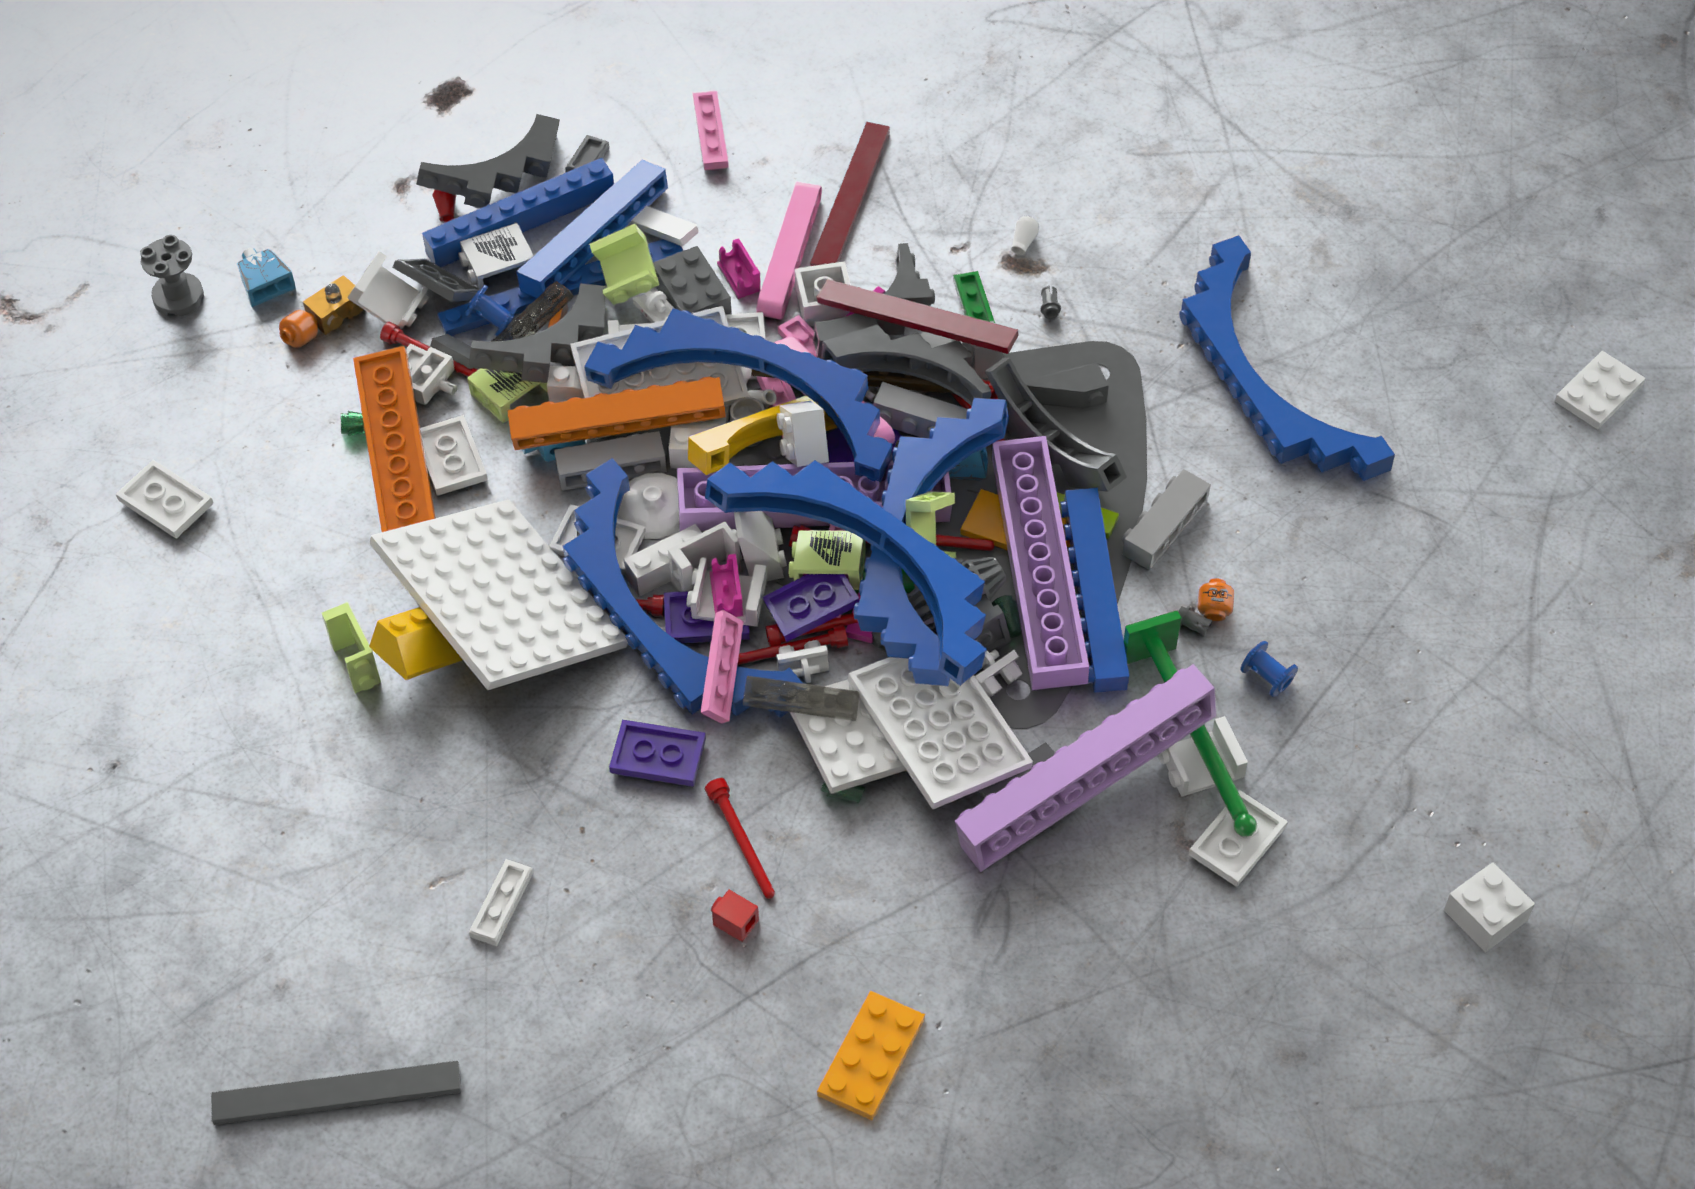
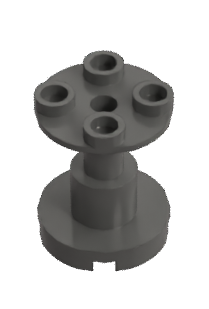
M173 234L166 235L164 238L143 247L140 250V263L147 274L160 278L154 284L151 293L156 310L163 315L168 316L167 313H175L176 317L188 315L199 308L202 296L204 297V291L200 280L195 275L184 272L192 262L193 253L190 246Z

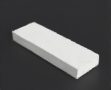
M648 206L633 218L630 226L636 224L641 231L680 246L685 245L699 232L696 224Z
M505 859L469 930L471 938L494 946L498 945L533 875L531 867Z

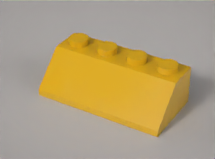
M421 607L378 620L369 645L372 651L405 680L463 660Z

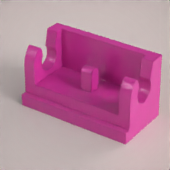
M739 238L733 240L732 250L728 253L721 246L717 266L737 299L760 292V272Z
M736 554L728 555L727 564L719 565L717 558H714L711 562L712 571H709L714 612L717 613L724 610L735 617H742L743 605Z

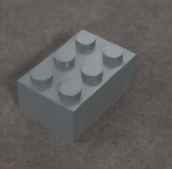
M698 245L653 262L659 282L656 288L666 295V300L675 309L696 313L723 306L725 315L732 314L731 297Z

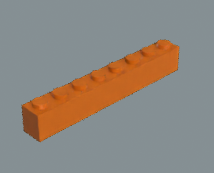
M703 377L698 381L692 382L677 381L672 385L666 386L651 385L646 389H626L615 394L600 393L589 398L574 397L563 402L555 403L549 401L538 406H518L515 409L507 410L514 450L726 417L720 377Z

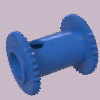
M484 285L468 304L465 315L468 316L474 311L496 326L498 329L495 336H499L513 320L517 307L514 305L510 311L484 294L488 286Z
M1262 641L1247 654L1240 670L1242 673H1246L1250 669L1255 671L1273 686L1270 690V695L1276 697L1291 684L1297 674L1298 667L1294 664L1286 669L1265 652L1268 648V642Z

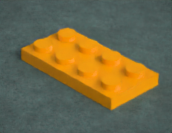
M870 990L817 1090V1096L873 1121L925 1020V1014Z

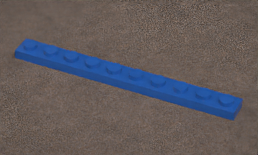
M665 239L648 244L653 262L684 251L680 245ZM597 260L583 265L545 301L520 291V287L488 297L509 311L515 305L517 310L514 315L553 303L557 291L566 292V297L569 298L579 294L580 283L605 286L606 281L601 263ZM469 303L437 313L444 333L451 336L490 324V322L474 311L466 316L465 312L468 309Z

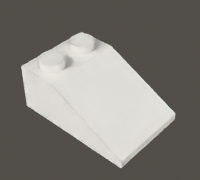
M730 406L725 407V418L671 426L669 442L671 468H697L688 460V437L727 424Z
M762 511L734 512L738 541L749 576L753 577L756 564L766 566L767 581L784 578L782 567L787 566L784 550L779 551L778 545L783 544L780 528L775 529L772 518Z

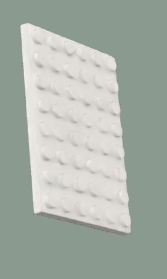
M509 499L371 535L369 542L371 547L487 690L627 647L628 642L625 634L617 626L613 625L608 614L597 606L590 593L582 588L578 579L566 568L560 558L549 548V545Z

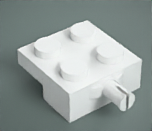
M410 344L406 351L415 401L426 405L439 390L452 396L455 395L454 393L457 392L458 386L446 381L455 370L452 356L432 347L425 351Z

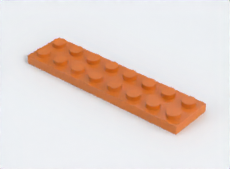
M401 346L353 358L381 531L386 532L436 519L405 347Z

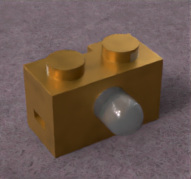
M344 275L303 301L305 311L311 313L316 318L318 329L325 335L339 328L346 317L350 319L364 310L347 298L355 284Z

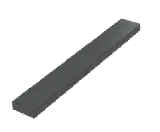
M450 1061L211 1092V1120L213 1125L457 1094L461 1093L459 1062Z

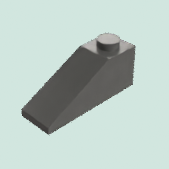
M1098 362L1024 381L1040 404L1086 408L1107 402L1109 385Z

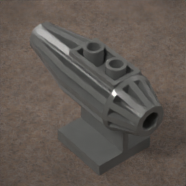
M994 557L970 560L960 558L957 560L958 563L985 581L981 600L974 606L984 613L986 617L982 633L974 640L978 641L990 653L1011 642L1003 611L998 605L993 607L990 602L1007 579L1003 569ZM914 584L915 589L907 595L908 600L923 623L934 633H937L933 614L921 591ZM871 632L876 644L879 647L882 646L881 632Z

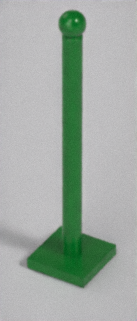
M1178 610L1125 626L1123 641L1127 664L1152 657L1164 683L1170 680L1177 672L1168 652L1177 648L1181 616ZM1202 725L1190 733L1234 820L1235 832L1242 837H1249L1257 829L1256 819L1248 814L1249 812L1205 725Z

